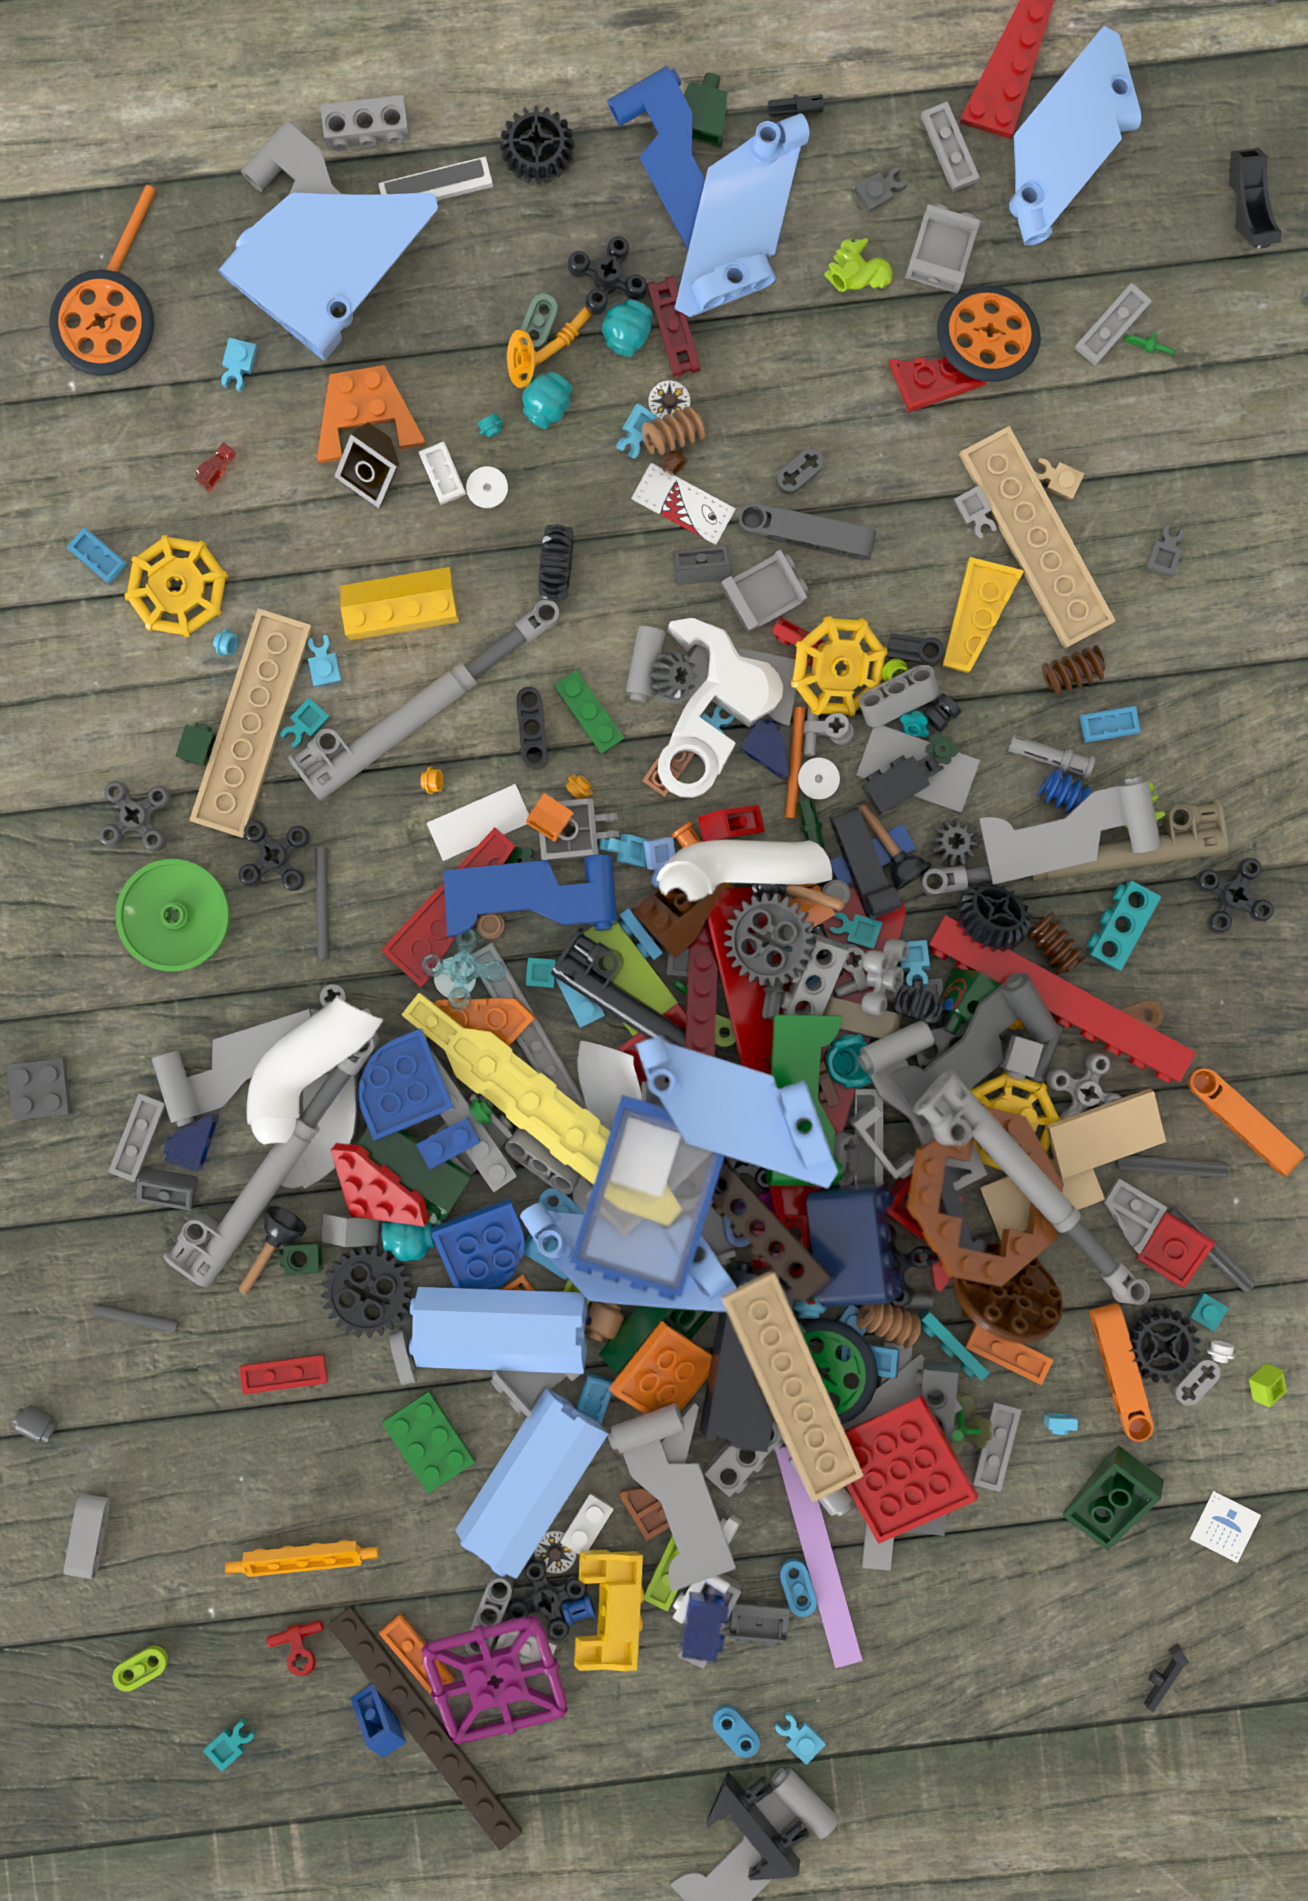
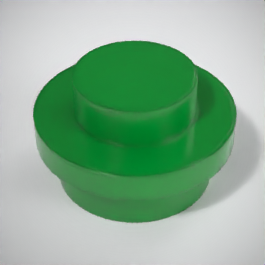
M477 1098L474 1099L473 1104L468 1108L476 1121L481 1126L486 1122L488 1124L491 1123V1115L494 1112L486 1100L480 1102Z

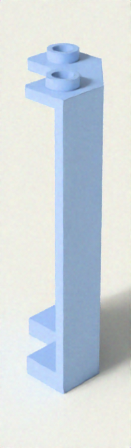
M418 1287L416 1298L411 1299L410 1313L413 1315V1331L409 1353L414 1356L416 1367L584 1374L587 1355L585 1326L588 1307L583 1293Z
M545 1388L532 1409L533 1415L526 1418L455 1530L461 1540L460 1544L462 1547L470 1552H474L489 1564L495 1573L503 1577L507 1574L517 1579L608 1435L600 1422L577 1411L568 1398L548 1388Z

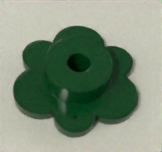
M934 734L930 739L931 744H928L925 748L928 754L936 753L935 759L938 764L941 762L945 765L949 764L951 757L956 756L958 753V747L952 743L953 739L948 735L943 738L940 734ZM940 747L944 748L943 752L940 751Z
M516 846L506 864L535 861L532 858L533 850L530 847L521 848Z

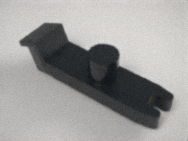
M1178 1643L1169 1649L1173 1659L1163 1674L1154 1669L1148 1677V1680L1155 1684V1686L1147 1696L1144 1705L1152 1712L1157 1708L1183 1667L1189 1663Z

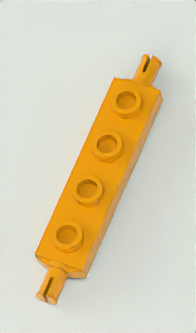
M341 1540L337 1543L329 1544L312 1543L309 1546L300 1547L284 1546L280 1549L271 1550L256 1549L251 1552H243L242 1561L225 1562V1573L243 1572L248 1577L360 1566L362 1560L378 1559L379 1549L378 1546L361 1548L357 1545L356 1541Z

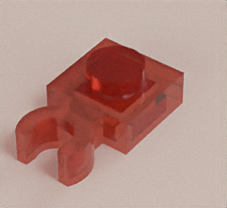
M223 442L214 458L210 457L207 462L204 461L198 467L195 480L209 493L226 471L224 469L225 466L235 457L236 453L233 449Z

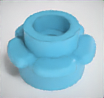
M224 629L216 634L213 645L218 655L231 656L238 647L239 639L236 634L231 633L230 629Z

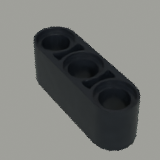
M527 686L519 690L516 697L521 754L528 768L540 770L548 762L543 700L536 688ZM529 694L537 697L536 705L530 708L522 704L523 698ZM536 722L540 725V730L536 735L525 733V727L528 723ZM535 749L540 750L543 753L541 761L538 763L529 762L527 759L529 752Z

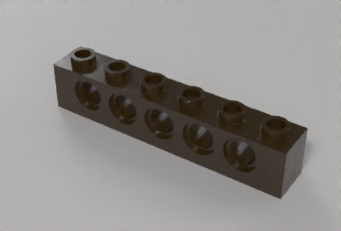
M713 1152L689 1174L695 1181L692 1186L700 1194ZM723 1159L711 1198L713 1200L711 1207L721 1217L726 1215L733 1222L730 1228L740 1238L745 1236L752 1243L749 1249L759 1259L764 1257L771 1264L768 1270L774 1272L779 1281L783 1278L790 1285L787 1290L798 1302L803 1300L804 1302L811 1303L835 1279L728 1162ZM721 1180H726V1191L722 1194H717V1183ZM744 1200L746 1203L745 1212L741 1215H736V1203ZM763 1221L765 1223V1231L762 1235L756 1236L753 1231L754 1226L757 1222ZM782 1242L785 1246V1251L782 1256L776 1258L773 1255V1247L776 1243ZM801 1263L804 1266V1274L801 1278L795 1279L792 1275V1268L794 1265Z

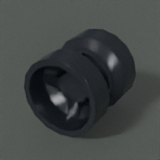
M942 693L936 699V704L933 707H928L923 713L927 716L928 723L938 732H943L948 727V722L951 719H956L962 711L949 696Z

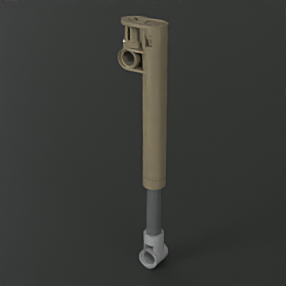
M1213 799L1211 804L1197 806L1193 803L1177 805L1165 811L1166 815L1162 817L1164 835H1159L1162 846L1159 849L1143 853H1133L1130 840L1099 844L1096 861L1028 877L1034 882L1043 879L1048 880L1226 854L1228 851V837L1222 803L1219 799ZM1175 811L1183 815L1184 819L1181 826L1173 821ZM959 865L926 871L919 879V886L925 894L935 895L967 890L968 886H972L974 883L980 884L983 881L992 883L989 865L970 868ZM930 874L936 875L940 880L939 888L936 890L929 888L927 885V877Z

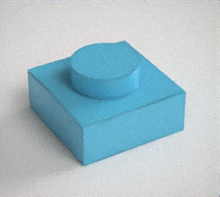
M1044 1413V1425L1049 1430H1052V1433L1067 1435L1069 1430L1077 1431L1078 1419L1072 1413Z

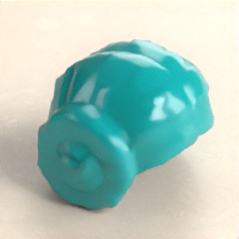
M627 299L624 304L611 307L602 323V333L607 340L606 346L619 355L629 358L633 357L635 352L644 345L651 331V309L643 303L632 299Z
M552 371L533 377L523 392V413L534 425L547 429L552 423L560 421L564 416V412L569 409L572 385L560 374Z
M848 1034L836 1038L832 1042V1047L826 1052L825 1062L828 1074L835 1083L843 1085L844 1089H859L872 1083L868 1072L862 1069L858 1060V1056L861 1055L860 1049L869 1045L864 1041L862 1034Z
M389 1221L382 1223L383 1249L392 1251L397 1260H420L426 1256L430 1248L436 1245L431 1234V1228L434 1226L428 1222L425 1226Z

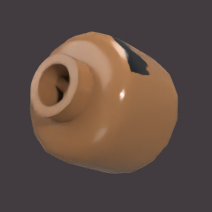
M592 1302L587 1313L585 1328L589 1329L587 1335L600 1342H603L604 1338L614 1339L624 1320V1315L620 1312L622 1307L614 1303Z

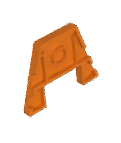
M385 365L329 375L317 452L319 463L341 460L343 451L339 431L358 428L367 422L375 425L396 421L401 449L426 445L424 437Z

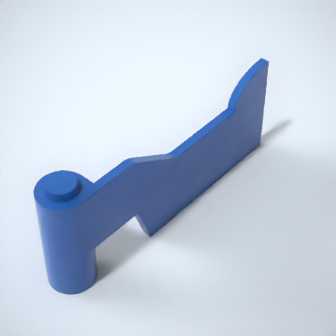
M665 66L609 98L607 103L612 116L619 126L626 124L645 112L648 113L658 135L639 158L685 247L689 250L705 179L691 151L692 111L679 87L681 80L675 69L670 70Z
M609 855L586 857L584 859L586 883L559 886L548 860L443 871L447 936H458L470 930L477 922L478 915L523 910L534 911L562 925L588 923L590 926L595 927L596 931L611 930L612 926L617 924L612 857Z

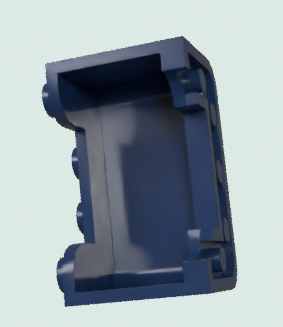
M888 1182L829 1186L828 1188L821 1187L809 1193L807 1211L813 1256L835 1279L818 1295L822 1307L886 1304L893 1302L901 1296V1292L904 1290V1280L901 1274L898 1275L896 1269H890L893 1266V1257L891 1251H888L887 1248L889 1226L887 1222H884L883 1215L888 1212L889 1206H893V1193L891 1189H888Z

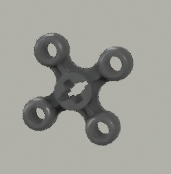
M119 781L108 783L104 794L106 799L119 806L120 819L116 823L107 824L100 829L99 838L101 842L110 847L117 846L123 841L124 835L127 832L135 830L141 834L145 848L153 852L161 851L166 846L167 839L162 831L155 829L151 825V814L157 809L166 808L170 805L172 801L170 791L165 787L155 786L151 788L148 797L144 801L134 802L130 799L129 790L124 783ZM119 788V795L115 797L114 790ZM162 793L163 798L158 802L157 795ZM132 810L139 812L137 815L139 822L132 820L134 818ZM113 831L114 838L110 840L108 835ZM154 836H157L158 841L153 845L151 840Z

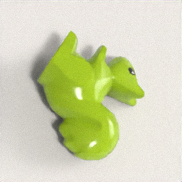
M867 238L862 240L846 239L842 241L841 249H838L836 251L837 254L833 257L838 264L834 262L829 264L831 270H827L824 275L839 292L847 291L848 289H862L869 284L872 288L879 287L882 289L892 281L893 271L885 259L873 258L866 262L860 254L868 243Z

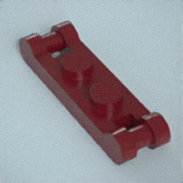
M674 276L666 277L665 281L655 283V281L648 282V294L653 305L673 378L682 377L683 373L690 371L692 374L700 372L701 368L686 315L674 309L679 292ZM669 293L670 297L660 299L659 294ZM687 353L688 360L679 363L677 356Z

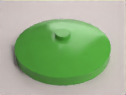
M164 859L142 867L126 882L120 892L116 905V926L120 939L126 949L144 965L162 971H185L205 963L220 949L230 926V905L223 886L208 870L186 860Z

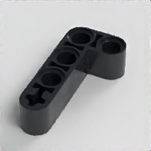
M855 806L830 816L832 830L866 916L869 919L877 918L900 909L901 901L892 884L888 885L858 807Z

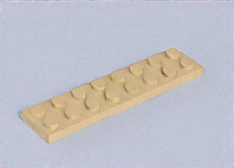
M1008 426L961 451L959 456L975 486L980 485L992 509L990 513L1021 570H1024V576L1064 649L1116 622L1011 427Z
M259 608L257 609L189 821L245 839L244 827L251 821L308 639L312 632V625Z
M769 1271L720 1296L810 1500L814 1503L863 1477L864 1475L775 1273Z

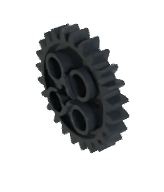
M362 1246L361 1254L355 1248H352L350 1250V1258L345 1253H342L340 1255L342 1264L334 1260L331 1265L335 1271L327 1270L325 1272V1275L331 1280L324 1281L321 1286L328 1288V1291L321 1294V1298L329 1299V1302L323 1306V1309L332 1308L333 1310L328 1319L335 1317L339 1319L336 1328L343 1324L347 1325L345 1334H349L352 1329H356L357 1338L362 1335L363 1331H366L368 1338H371L374 1330L382 1336L384 1334V1326L392 1331L395 1328L392 1320L401 1323L403 1318L399 1312L408 1313L410 1310L404 1303H409L412 1299L411 1296L406 1295V1292L413 1290V1286L405 1284L411 1278V1275H402L401 1272L405 1269L406 1265L403 1264L397 1267L396 1257H393L391 1260L388 1259L389 1251H384L382 1255L378 1254V1246H375L371 1253L368 1252L367 1246ZM356 1266H362L367 1270L368 1275L366 1279L361 1280L355 1276L354 1269ZM380 1279H389L393 1284L392 1291H383L379 1286ZM345 1280H349L357 1287L345 1284ZM366 1286H370V1292L374 1294L368 1298L363 1296L364 1290L362 1289ZM348 1291L354 1295L355 1303L353 1305H347L343 1302V1292ZM377 1296L389 1299L390 1303H384V1301L378 1298ZM369 1304L379 1306L381 1311L379 1317H372L368 1314L367 1306Z

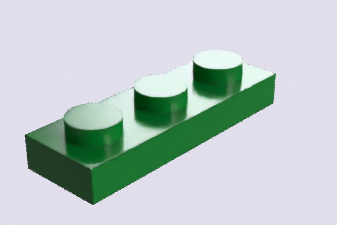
M577 670L554 685L601 755L624 740L619 729Z

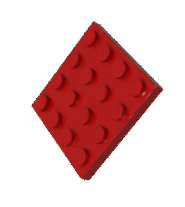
M922 1394L844 1430L864 1475L846 1485L878 1544L977 1501L979 1497L977 1491Z

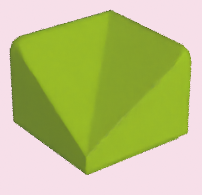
M1264 1364L1249 1378L1253 1400L1269 1408L1287 1392L1283 1370L1270 1364Z

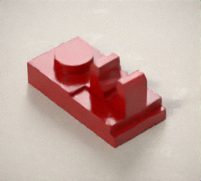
M780 616L771 633L775 634V638L783 644L796 645L797 641H802L810 632ZM820 639L812 648L818 650L819 645L826 641ZM810 655L811 659L808 662V666L812 667L813 656Z

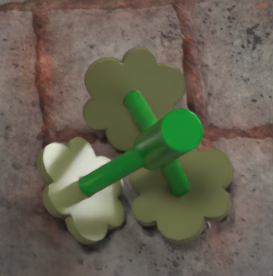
M957 1393L956 1400L963 1409L955 1413L958 1418V1424L954 1425L952 1433V1449L958 1455L969 1442L975 1444L979 1449H984L987 1446V1441H990L993 1437L991 1421L988 1418L975 1415L973 1421H969L965 1426L964 1418L969 1417L970 1412L976 1410V1404L971 1394Z

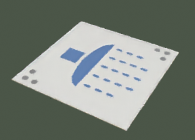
M1213 1491L1190 1539L1238 1563L1261 1515Z

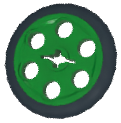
M815 1319L804 1322L802 1324L806 1332L802 1336L813 1361L816 1363L815 1366L818 1373H821L819 1366L823 1369L828 1366L831 1369L829 1372L831 1378L824 1377L821 1380L827 1393H836L840 1398L839 1407L834 1408L841 1425L852 1421L864 1412L872 1401L877 1388L878 1370L872 1349L860 1333L851 1326L837 1320ZM813 1337L823 1340L824 1350L822 1352L816 1353L811 1350L809 1343ZM846 1345L851 1349L852 1355L849 1360L844 1361L837 1356L838 1346ZM847 1373H855L859 1377L860 1384L858 1387L850 1388L845 1384L844 1380Z

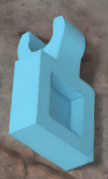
M621 834L620 840L602 838L599 849L618 853L617 862L635 867H645L646 858L643 841H648V839L630 834Z

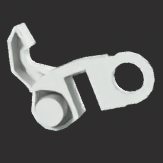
M686 618L671 621L667 632L687 652L695 645L701 646L708 651L707 680L691 697L673 731L669 745L663 749L658 759V775L661 783L669 792L680 797L694 798L703 795L712 787L736 744L700 718V715L711 701L750 728L756 724L758 719L776 708L782 699L784 685L778 672L769 663L741 657L724 629L695 618ZM683 751H691L703 759L705 773L698 782L684 784L673 777L670 770V762L676 754Z

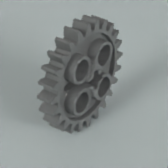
M764 893L762 901L758 896H752L753 905L743 901L744 911L734 910L735 915L738 917L737 920L728 919V922L734 927L733 930L725 931V934L732 936L730 941L724 943L726 946H732L733 949L727 954V957H736L732 967L742 966L739 975L745 976L750 973V982H755L759 977L760 985H766L769 980L771 986H777L779 979L783 984L789 983L788 974L792 978H798L799 975L796 969L806 970L807 967L803 961L813 960V957L807 952L808 949H816L814 944L809 943V939L817 937V934L809 933L808 929L815 924L814 922H805L809 913L798 912L801 908L800 903H795L791 906V897H785L781 902V894H774L771 900L770 894ZM763 913L769 919L768 925L764 929L759 925L758 921ZM787 925L792 926L794 930V935L790 940H787L783 933ZM751 927L762 935H771L773 940L791 946L792 951L789 952L778 944H769V940L750 933L748 929ZM751 939L757 943V950L754 954H751L747 949V944ZM776 951L782 955V963L779 966H776L772 961V955Z

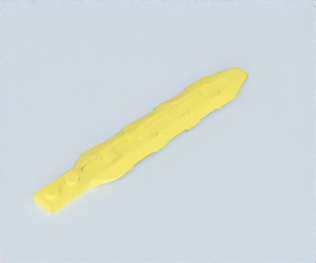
M418 993L402 1013V1016L418 1029L422 1028L425 1035L445 1050L455 1076L477 1094L481 1093L506 1114V1118L517 1127L525 1129L549 1148L550 1153L564 1165H570L594 1185L611 1132L601 1124V1120L586 1108L582 1109L557 1089V1085L543 1073L536 1072L513 1053V1049L492 1032L464 1028L422 993ZM614 1162L604 1197L619 1209L669 1226L680 1213L682 1207L667 1183L662 1197L610 1182L615 1166Z

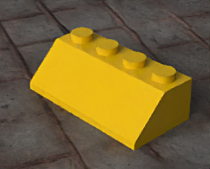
M450 567L340 585L345 635L350 641L459 622Z

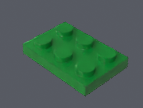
M430 1390L382 1422V1425L428 1494L476 1461Z

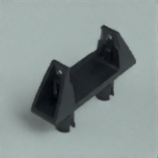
M945 1166L938 1213L962 1218L958 1247L983 1253L993 1234L992 1232H980V1234L971 1237L957 1191L953 1186V1183L960 1180L961 1177L972 1174V1171ZM909 1193L905 1194L904 1199H909ZM926 1247L922 1250V1253L932 1254L925 1259L928 1265L932 1266L941 1261L937 1252H933L931 1247Z
M729 1772L726 1773L707 1817L706 1827L710 1828L717 1820L721 1821L728 1815L732 1817L736 1826L762 1856L760 1862L749 1869V1880L780 1879L798 1876L800 1859L793 1852L792 1848L809 1838L807 1828L801 1830L802 1822L798 1820L784 1833H778L755 1805L773 1792L770 1783L764 1786L766 1777L761 1776L744 1790Z

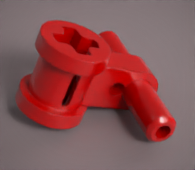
M321 1620L302 1626L299 1624L289 1626L286 1631L267 1636V1645L271 1648L290 1642L292 1652L287 1659L289 1671L297 1676L309 1675L316 1667V1657L313 1652L305 1649L303 1637L322 1632L324 1630ZM299 1655L303 1658H308V1663L304 1664V1670L295 1665V1662L299 1661Z

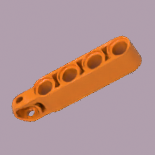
M1198 1068L1191 1072L1188 1077L1189 1089L1212 1113L1282 1176L1287 1177L1305 1157L1304 1153L1214 1071Z
M1116 1302L1091 1309L1089 1311L1091 1322L1123 1430L1132 1441H1146L1153 1434L1154 1424L1137 1362H1132L1135 1359L1134 1352L1129 1351L1133 1348L1129 1340L1130 1337L1121 1307Z

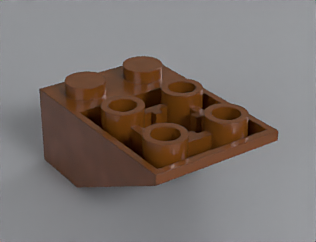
M725 883L718 884L712 894L708 893L705 897L697 900H689L687 893L681 888H671L666 895L659 887L635 908L632 913L645 930L676 958L696 940Z

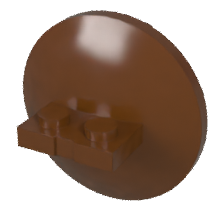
M1001 1243L988 1244L983 1253L999 1256ZM1037 1257L1003 1286H994L954 1277L955 1292L963 1307L961 1315L972 1319L985 1331L1000 1339L1024 1344L1038 1342L1048 1337L1061 1320L1063 1313L1062 1293L1049 1272L1040 1264Z

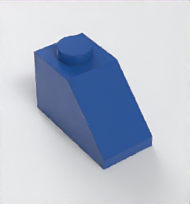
M373 1684L350 1698L366 1747L383 1758L406 1743L398 1717Z

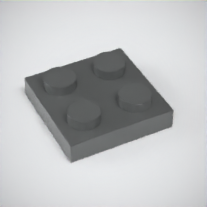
M66 1058L7 1065L13 1121L72 1114Z

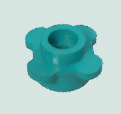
M911 711L901 716L900 721L904 726L902 728L903 733L914 737L928 736L929 730L926 728L928 718L924 713Z

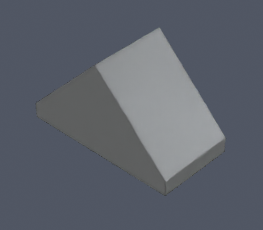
M324 1213L321 1242L343 1247L377 1246L380 1220Z

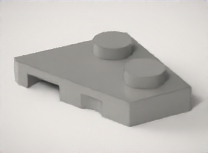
M1116 1178L1105 1196V1200L1102 1201L1132 1249L1139 1254L1167 1210L1166 1206L1119 1178Z

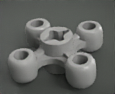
M888 939L884 945L883 952L871 950L866 953L863 967L868 972L867 984L869 987L874 988L873 992L866 993L863 997L862 1010L864 1013L882 1016L886 1011L887 1001L895 1003V998L900 988L906 986L903 983V969L897 967V963L905 961L908 956L909 946L907 942L900 939Z
M1100 1052L1089 1054L1085 1061L1086 1073L1080 1078L1072 1079L1068 1072L1060 1068L1051 1069L1047 1073L1046 1083L1048 1087L1055 1091L1065 1090L1069 1092L1072 1098L1071 1106L1062 1112L1061 1120L1085 1112L1089 1106H1102L1122 1098L1117 1093L1102 1092L1098 1084L1101 1075L1110 1069L1111 1064L1108 1056ZM1100 1060L1099 1066L1096 1067V1062ZM1060 1076V1081L1056 1083L1057 1077ZM1080 1088L1087 1089L1090 1095H1084Z

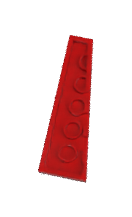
M1019 0L961 116L960 124L1009 139L1012 138L1054 0Z
M494 827L456 869L504 865L516 846ZM444 882L381 949L392 962L421 988L425 986L457 937L447 936Z

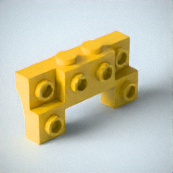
M607 1549L580 1551L579 1580L584 1584L600 1583L597 1635L578 1636L575 1638L574 1666L579 1671H637L639 1632L642 1631L643 1627L640 1604L644 1600V1590L641 1586L643 1555L638 1551L609 1552Z

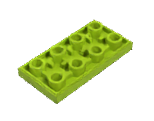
M618 922L608 931H596L595 927H592L584 933L585 936L596 943L601 942L610 949H615L622 954L624 964L614 980L615 984L662 1015L678 1003ZM604 956V967L608 970L613 969L614 959L611 956ZM624 1023L633 1036L639 1033Z

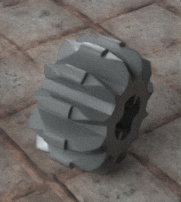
M677 651L659 655L658 661L652 663L655 671L649 674L655 680L651 687L658 689L657 695L669 698V700H677V698L689 696V690L695 688L692 680L698 677L692 672L696 664L689 662V656L680 654Z
M959 818L954 819L953 827L949 820L943 821L944 829L939 826L934 829L940 837L935 836L930 839L932 843H939L938 847L932 849V853L942 852L938 859L940 862L949 857V866L955 865L956 858L961 865L965 864V855L970 858L975 856V853L969 847L976 848L979 846L978 842L971 841L970 839L977 835V831H972L968 834L967 830L971 824L966 822L960 828L961 821ZM954 835L958 837L956 840L960 839L961 845L955 847V849L951 848L953 844L949 845L948 840L953 838Z

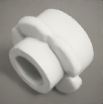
M1217 1340L1211 1341V1346L1207 1349V1352L1212 1355V1360L1228 1363L1229 1359L1235 1358L1233 1354L1234 1346L1232 1344Z

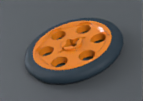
M105 269L90 270L72 278L57 293L51 306L49 318L50 334L55 348L62 358L74 368L92 375H114L127 370L137 363L147 351L154 329L153 310L144 291L131 278L116 271ZM86 291H94L96 295L95 301L90 305H85L82 302V295ZM114 292L123 294V302L118 306H112L109 302V298ZM77 314L81 317L80 325L77 328H69L67 325L69 316ZM99 317H103L106 320L104 322L106 327L103 329L96 326L99 323ZM127 317H134L136 319V327L132 331H125L122 327V323ZM85 339L93 340L94 348L90 353H82L80 350V344ZM114 340L120 341L122 345L121 351L116 355L109 354L107 350L109 343Z
M976 286L954 295L945 304L937 323L938 341L949 363L959 372L980 381L999 382L1023 373L1033 363L1039 351L1041 342L1040 328L1035 314L1029 305L1018 295L996 286ZM993 304L997 307L998 312L990 314L985 311L984 305ZM963 312L969 313L973 317V321L965 323L960 319L959 314ZM1016 320L1020 324V329H1010L1006 321ZM985 330H990V333L993 336L987 337V332H985ZM965 337L969 339L971 346L968 348L961 347L957 343V339ZM1008 344L1016 346L1018 354L1011 355L1007 353L1004 346ZM980 354H990L994 362L991 364L982 362Z

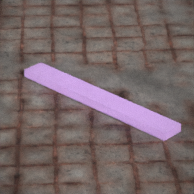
M786 1444L782 1445L776 1451L835 1668L863 1661L819 1501L817 1500L813 1503L810 1500L800 1475L788 1461L791 1455Z

